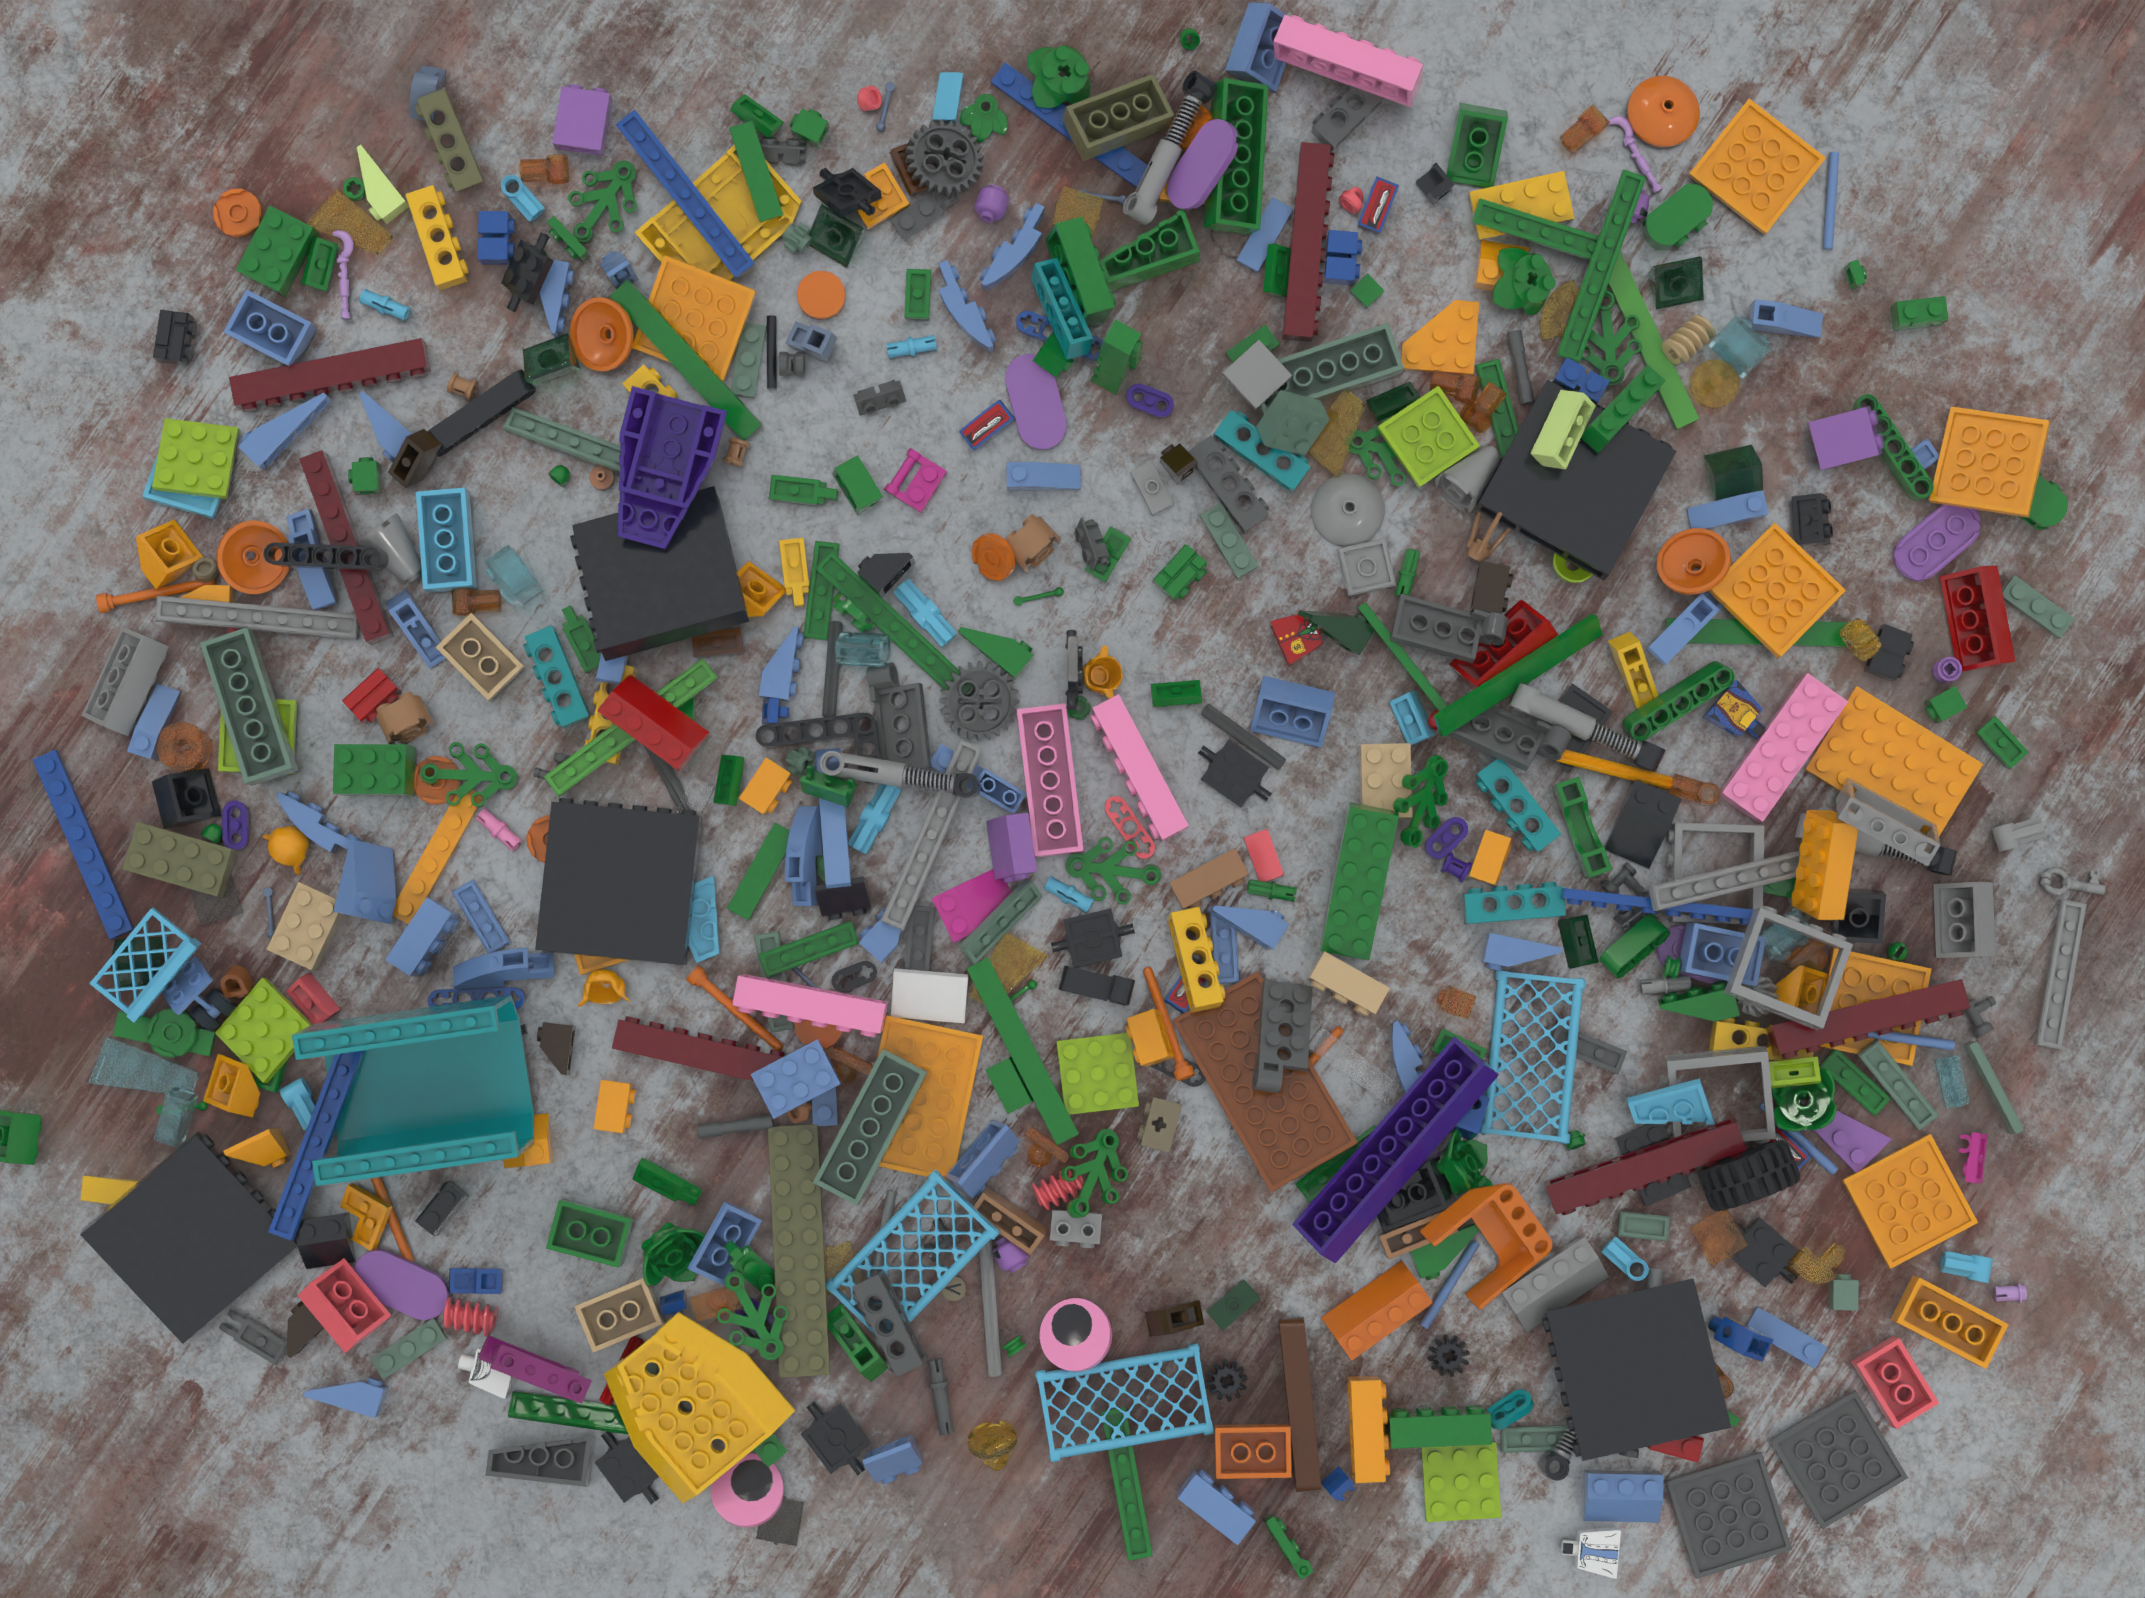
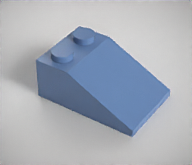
M350 839L333 912L391 924L396 903L393 849Z
M1686 923L1680 953L1679 972L1728 981L1745 933L1698 923ZM1758 936L1741 984L1757 987L1766 937Z
M913 1434L867 1451L862 1459L865 1468L875 1483L882 1481L883 1484L896 1480V1475L905 1472L906 1475H910L919 1471V1466L923 1465L924 1462Z

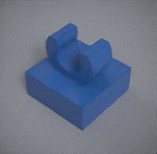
M767 698L763 700L762 724L778 723V718L789 717V707H779V699Z
M684 1290L660 1297V1309L663 1316L671 1313V1317H673L678 1312L683 1314V1309H687V1298Z
M1339 1466L1321 1482L1323 1487L1336 1501L1338 1499L1344 1501L1345 1498L1342 1495L1348 1489L1351 1492L1355 1491L1353 1481Z

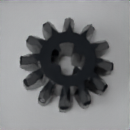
M1443 1334L1444 1343L1435 1338L1434 1342L1438 1347H1428V1350L1434 1352L1435 1355L1427 1356V1360L1436 1361L1432 1364L1431 1368L1436 1370L1440 1367V1376H1444L1448 1369L1449 1376L1454 1377V1368L1459 1373H1462L1463 1369L1459 1364H1469V1361L1462 1358V1356L1470 1355L1468 1350L1461 1351L1466 1343L1461 1341L1456 1345L1458 1341V1336L1453 1335L1449 1342L1448 1335ZM1452 1349L1451 1353L1454 1355V1358L1444 1362L1446 1358L1442 1356L1443 1353L1449 1352Z
M1222 1359V1368L1216 1362L1213 1363L1214 1368L1217 1370L1216 1373L1211 1370L1207 1371V1374L1214 1377V1379L1206 1380V1385H1215L1209 1390L1211 1395L1219 1390L1217 1400L1221 1401L1223 1395L1226 1394L1227 1401L1231 1402V1393L1234 1392L1235 1396L1240 1398L1241 1395L1237 1389H1247V1386L1241 1384L1240 1381L1248 1380V1376H1238L1245 1369L1243 1366H1240L1234 1370L1237 1364L1236 1360H1232L1230 1367H1227V1360ZM1227 1374L1232 1375L1230 1378L1234 1380L1233 1383L1223 1386V1381H1220V1378L1226 1377Z

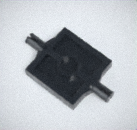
M827 168L821 169L819 175L825 181L813 187L814 196L841 218L857 210L864 211L868 216L874 214L875 207L870 204L882 198L879 188L854 168L838 174H832Z
M540 232L535 245L528 241L520 240L512 260L504 273L501 284L512 293L506 308L513 312H516L521 299L526 303L534 305L554 260L547 256L544 250L550 238L547 234Z
M1067 630V644L1065 645V648L1068 649V690L1065 692L1067 696L1066 709L1076 710L1078 694H1083V646H1078L1077 631Z
M1230 739L1216 754L1203 745L1201 749L1209 755L1201 750L1198 754L1210 762L1207 771L1201 778L1202 781L1239 807H1242L1247 798L1254 793L1265 801L1269 799L1261 792L1269 797L1272 793L1260 785L1262 777L1269 769L1267 765Z
M1110 908L1063 919L1066 930L1065 940L1051 942V946L1061 945L1060 947L1052 948L1053 953L1068 949L1072 956L1074 968L1123 957L1120 947L1121 936L1135 934L1134 929L1124 931L1134 928L1133 923L1118 927Z
M1758 1217L1751 1226L1745 1229L1741 1228L1734 1220L1730 1224L1737 1230L1728 1224L1726 1228L1737 1238L1733 1247L1726 1254L1766 1288L1780 1274L1790 1284L1794 1280L1787 1274L1795 1280L1798 1276L1787 1266L1798 1250L1763 1219Z
M815 1401L806 1408L815 1420L809 1428L801 1433L802 1437L830 1474L839 1467L849 1464L858 1476L865 1468L859 1462L857 1456L860 1451L871 1444L870 1440L842 1403L838 1404L831 1411L823 1413Z
M605 1432L601 1435L609 1449L595 1464L621 1500L625 1503L634 1495L643 1493L650 1505L654 1503V1500L657 1501L659 1497L650 1486L659 1476L634 1448L630 1437L617 1441L611 1432Z

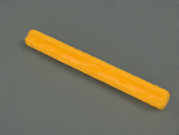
M1565 750L1561 759L1556 760L1557 762L1631 781L1638 780L1647 785L1662 789H1670L1673 783L1671 776L1653 773L1648 770L1570 750Z

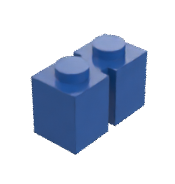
M508 211L478 212V233L482 237L478 238V260L482 265H509L515 251V244L511 243V233H515L516 224L515 219H512Z
M1329 230L1327 235V260L1325 261L1324 283L1353 286L1355 278L1359 279L1360 264H1356V254L1361 255L1362 240H1358V232Z
M1566 358L1553 381L1564 386L1567 391H1573L1576 386L1579 387L1578 392L1585 393L1596 405L1610 381L1591 370L1586 374L1584 372L1586 367Z

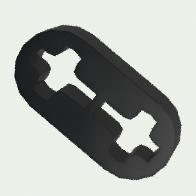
M869 961L856 963L835 972L831 980L832 985L840 992H846L875 980L877 968ZM863 965L873 969L869 979H866L865 976L857 978L855 975L862 971ZM840 974H843L844 977L852 975L854 978L846 982L847 987L845 988L842 985L836 984Z

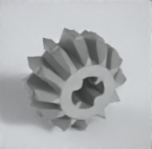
M1759 975L1757 987L1741 984V986L1774 999L1779 998L1775 994L1778 987L1772 984L1773 980L1768 977ZM1739 1000L1737 1003L1745 1014L1754 1017L1770 1014L1769 1011Z

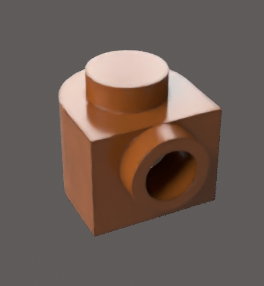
M239 965L231 966L220 981V987L225 998L245 997L254 985L249 972Z

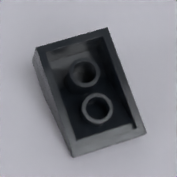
M1638 780L1632 781L1604 846L1605 850L1649 869L1672 824L1682 799Z
M1440 1157L1422 1163L1377 1215L1383 1233L1445 1210L1457 1201L1445 1174H1441L1437 1168V1161L1440 1160Z

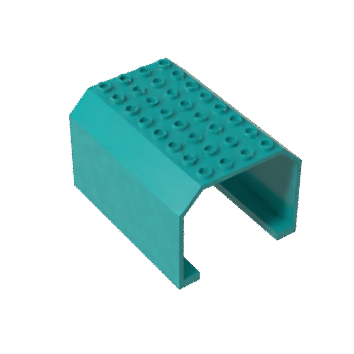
M511 995L315 1023L292 1035L296 1060L324 1056L327 1074L335 1054L356 1051L365 1052L336 1127L338 1140L337 1156L314 1159L312 1161L316 1186L516 1158L534 1143L533 1102L520 1019Z

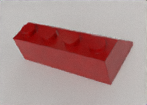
M1980 566L1939 576L1954 657L1962 665V672L2016 662L1998 566Z
M1521 599L1504 614L1509 621L1503 645L1493 646V642L1490 645L1478 643L1473 663L1454 659L1449 665L1468 687L1474 690L1558 636L1551 622Z
M631 674L609 694L597 710L601 715L679 772L683 770L710 734V732Z

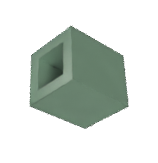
M1836 1274V1278H1828V1308L1832 1310L1858 1311L1859 1280L1851 1279V1274Z

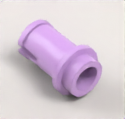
M2017 1283L2016 1286H1994V1292H1996L1994 1293L1995 1302L2018 1301V1303H2022V1300H2027L2025 1285Z

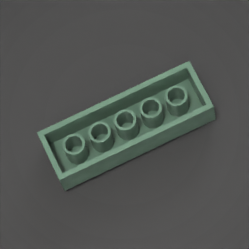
M1389 323L1277 359L1290 372L1292 377L1259 407V411L1263 417L1280 390L1322 401L1402 374L1404 367Z
M246 627L201 642L200 646L244 783L253 786L298 771L254 631Z
M882 1049L813 1183L858 1206L921 1088L928 1071L886 1049Z

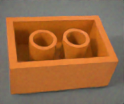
M1289 1424L1214 1425L1216 1479L1292 1478L1291 1427Z

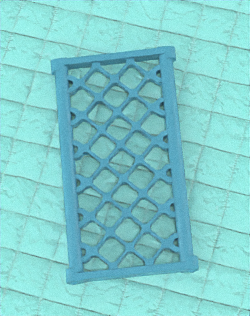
M1502 969L1501 971L1496 970L1495 980H1497L1489 1066L1497 1073L1508 1069L1514 1076V1081L1504 1088L1497 1083L1496 1078L1486 1089L1485 1096L1489 1097L1490 1100L1479 1133L1482 1135L1498 1134L1550 1140L1563 1144L1570 1143L1568 1129L1583 989H1586V980L1583 978L1570 979L1513 973ZM1508 977L1525 979V982L1517 989H1513L1507 984ZM1531 980L1548 981L1550 983L1544 990L1538 992L1532 985ZM1556 983L1573 984V991L1562 994L1556 987ZM1529 984L1536 992V995L1529 1002L1525 1003L1519 997L1518 990ZM1550 987H1554L1561 995V998L1553 1005H1548L1542 997V994ZM1515 995L1522 1003V1007L1511 1014L1505 1009V999ZM1536 998H1541L1547 1006L1546 1011L1539 1016H1535L1529 1009V1004ZM1564 1000L1571 1005L1570 1016L1560 1019L1553 1008ZM1523 1009H1527L1533 1016V1021L1526 1027H1521L1515 1019V1016ZM1550 1011L1558 1019V1023L1550 1030H1546L1540 1023V1018ZM1509 1020H1513L1520 1029L1512 1038L1502 1034L1503 1023ZM1537 1022L1544 1030V1035L1538 1040L1533 1041L1526 1033V1029ZM1559 1025L1569 1030L1568 1041H1564L1561 1044H1558L1551 1036V1032ZM1523 1033L1530 1040L1531 1044L1523 1052H1519L1512 1041ZM1545 1036H1549L1555 1043V1049L1547 1055H1544L1537 1046V1043ZM1510 1044L1517 1052V1056L1509 1063H1506L1499 1058L1500 1047ZM1535 1047L1542 1058L1535 1065L1531 1066L1523 1055L1530 1048ZM1556 1050H1560L1563 1054H1566L1565 1066L1556 1069L1550 1063L1548 1057ZM1518 1058H1521L1528 1066V1070L1517 1077L1510 1069V1065ZM1542 1061H1546L1553 1069V1073L1542 1080L1535 1072V1067ZM1533 1072L1538 1078L1539 1084L1529 1091L1521 1083V1078L1527 1073ZM1553 1075H1558L1561 1079H1564L1563 1089L1556 1093H1552L1546 1086V1081ZM1515 1083H1519L1526 1092L1518 1101H1513L1507 1093V1090ZM1539 1086H1544L1550 1093V1098L1543 1104H1538L1532 1096V1092ZM1501 1094H1505L1512 1102L1511 1107L1504 1112L1494 1108L1495 1097ZM1526 1097H1530L1537 1105V1108L1529 1115H1525L1518 1106ZM1552 1099L1561 1104L1560 1115L1554 1118H1550L1543 1110V1106ZM1515 1107L1522 1114L1523 1119L1515 1126H1511L1505 1119V1114ZM1538 1110L1542 1111L1548 1119V1122L1540 1129H1536L1529 1120L1530 1116ZM1500 1118L1503 1119L1509 1126V1131L1492 1129L1493 1121H1497ZM1524 1121H1527L1534 1129V1133L1516 1132V1128ZM1552 1124L1558 1129V1136L1542 1135L1541 1130L1547 1125Z
M935 1169L928 1176L929 1179L854 1258L834 1278H830L826 1282V1289L834 1294L874 1334L873 1328L869 1327L865 1322L864 1313L855 1305L857 1303L853 1297L852 1292L854 1290L852 1287L856 1282L852 1273L857 1268L867 1270L868 1277L871 1276L872 1269L884 1270L887 1277L889 1269H900L902 1271V1283H891L892 1287H901L903 1289V1300L900 1303L909 1322H911L991 1239L994 1240L1000 1234L998 1228L991 1224ZM939 1183L951 1196H939L935 1186ZM924 1198L934 1201L935 1212L933 1214L921 1213L919 1203ZM938 1200H950L952 1202V1213L940 1214L938 1212ZM955 1200H957L969 1213H956ZM907 1216L916 1217L918 1220V1230L905 1231L902 1221ZM921 1217H933L935 1219V1231H923L921 1229ZM956 1217H968L970 1219V1231H957ZM973 1217L986 1229L983 1233L973 1229ZM938 1218H952L953 1230L940 1231L938 1228ZM890 1233L900 1235L901 1248H888L885 1239ZM923 1234L934 1235L936 1238V1248H923L921 1236ZM904 1235H917L918 1248H906L904 1246ZM939 1235H952L953 1248H940ZM956 1235H969L972 1245L967 1250L959 1249L956 1246ZM874 1250L882 1252L884 1254V1266L871 1265L868 1256ZM900 1252L902 1265L890 1266L887 1253ZM905 1252H917L919 1254V1265L907 1266L905 1264ZM922 1252H934L936 1254V1266H924L922 1263ZM940 1252L953 1253L955 1262L950 1268L940 1265ZM917 1269L920 1282L907 1283L905 1270ZM924 1269L936 1270L939 1279L933 1285L923 1282ZM840 1285L850 1287L851 1300L839 1289ZM906 1287H919L922 1297L917 1302L907 1300ZM872 1299L873 1304H882V1301ZM883 1319L887 1324V1329L892 1330V1322L889 1319Z
M1198 1343L1190 1344L1187 1348L1101 1362L1095 1367L1081 1372H1071L1064 1369L1045 1372V1370L1036 1371L1035 1378L1039 1385L1049 1444V1459L1051 1462L1060 1461V1458L1184 1436L1204 1433V1436L1214 1434ZM1194 1357L1197 1374H1193L1185 1368L1187 1358ZM1173 1360L1178 1366V1371L1173 1378H1168L1160 1372V1368L1163 1362ZM1149 1364V1367L1154 1371V1375L1149 1382L1145 1383L1136 1377L1138 1366ZM1124 1369L1129 1374V1380L1123 1387L1118 1386L1111 1380L1113 1370ZM1181 1370L1186 1371L1193 1377L1192 1382L1186 1389L1175 1383V1378ZM1100 1373L1105 1379V1383L1099 1391H1095L1087 1385L1086 1382L1090 1374ZM1157 1374L1168 1380V1385L1162 1393L1157 1392L1150 1386L1151 1381ZM1075 1377L1080 1383V1388L1075 1395H1070L1062 1389L1064 1379ZM1131 1379H1136L1144 1385V1389L1138 1397L1132 1396L1125 1389ZM1196 1380L1199 1383L1201 1399L1196 1398L1189 1392L1190 1387ZM1051 1381L1056 1391L1049 1400H1046L1044 1382ZM1107 1383H1111L1119 1389V1394L1112 1402L1101 1395V1391ZM1170 1385H1175L1183 1392L1177 1403H1173L1165 1397V1392ZM1083 1387L1088 1388L1095 1394L1094 1399L1088 1406H1085L1076 1399L1077 1394ZM1146 1389H1150L1158 1395V1400L1151 1408L1140 1401V1397ZM1059 1391L1070 1398V1402L1064 1410H1060L1052 1404V1399ZM1122 1393H1125L1134 1400L1133 1405L1127 1412H1124L1115 1404ZM1185 1395H1189L1197 1401V1406L1191 1414H1188L1179 1407V1403ZM1098 1397L1109 1404V1408L1103 1416H1099L1091 1410V1405ZM1161 1399H1164L1173 1406L1167 1418H1163L1154 1410ZM1072 1402H1077L1085 1409L1079 1420H1074L1066 1414V1410ZM1135 1404H1140L1148 1410V1414L1142 1422H1138L1130 1416V1411ZM1202 1405L1206 1423L1199 1424L1193 1415L1197 1408ZM1048 1406H1052L1060 1412L1059 1418L1053 1425L1050 1424ZM1111 1408H1116L1124 1415L1118 1426H1113L1105 1419ZM1174 1410H1179L1187 1416L1185 1426L1174 1428L1169 1422V1418ZM1087 1412H1091L1099 1419V1423L1092 1431L1081 1425V1420ZM1150 1414L1156 1415L1163 1421L1160 1431L1149 1432L1148 1428L1145 1427L1144 1423ZM1063 1416L1074 1422V1427L1068 1435H1064L1056 1429V1424ZM1126 1418L1137 1423L1136 1435L1125 1436L1120 1431V1426ZM1102 1422L1113 1428L1114 1432L1111 1439L1100 1441L1099 1437L1096 1436L1095 1431ZM1076 1427H1081L1089 1433L1085 1444L1075 1445V1442L1071 1440L1070 1436ZM1052 1431H1056L1064 1437L1062 1448H1054Z

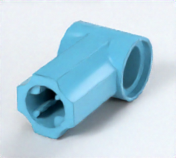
M515 175L504 177L501 182V189L506 198L514 204L529 223L539 218L546 208L523 184L519 177ZM511 183H518L519 190L515 193L507 192L508 186Z
M301 1077L284 1086L279 1091L286 1105L290 1109L292 1108L303 1130H307L316 1104L312 1099L313 1094L308 1083Z
M1616 1236L1601 1250V1253L1629 1279L1640 1281L1648 1275L1649 1268L1647 1263L1640 1259ZM1638 1262L1642 1265V1273L1635 1277L1630 1273V1266Z
M1944 1251L1940 1261V1272L1989 1283L1993 1258L1973 1254L1968 1256L1961 1253Z

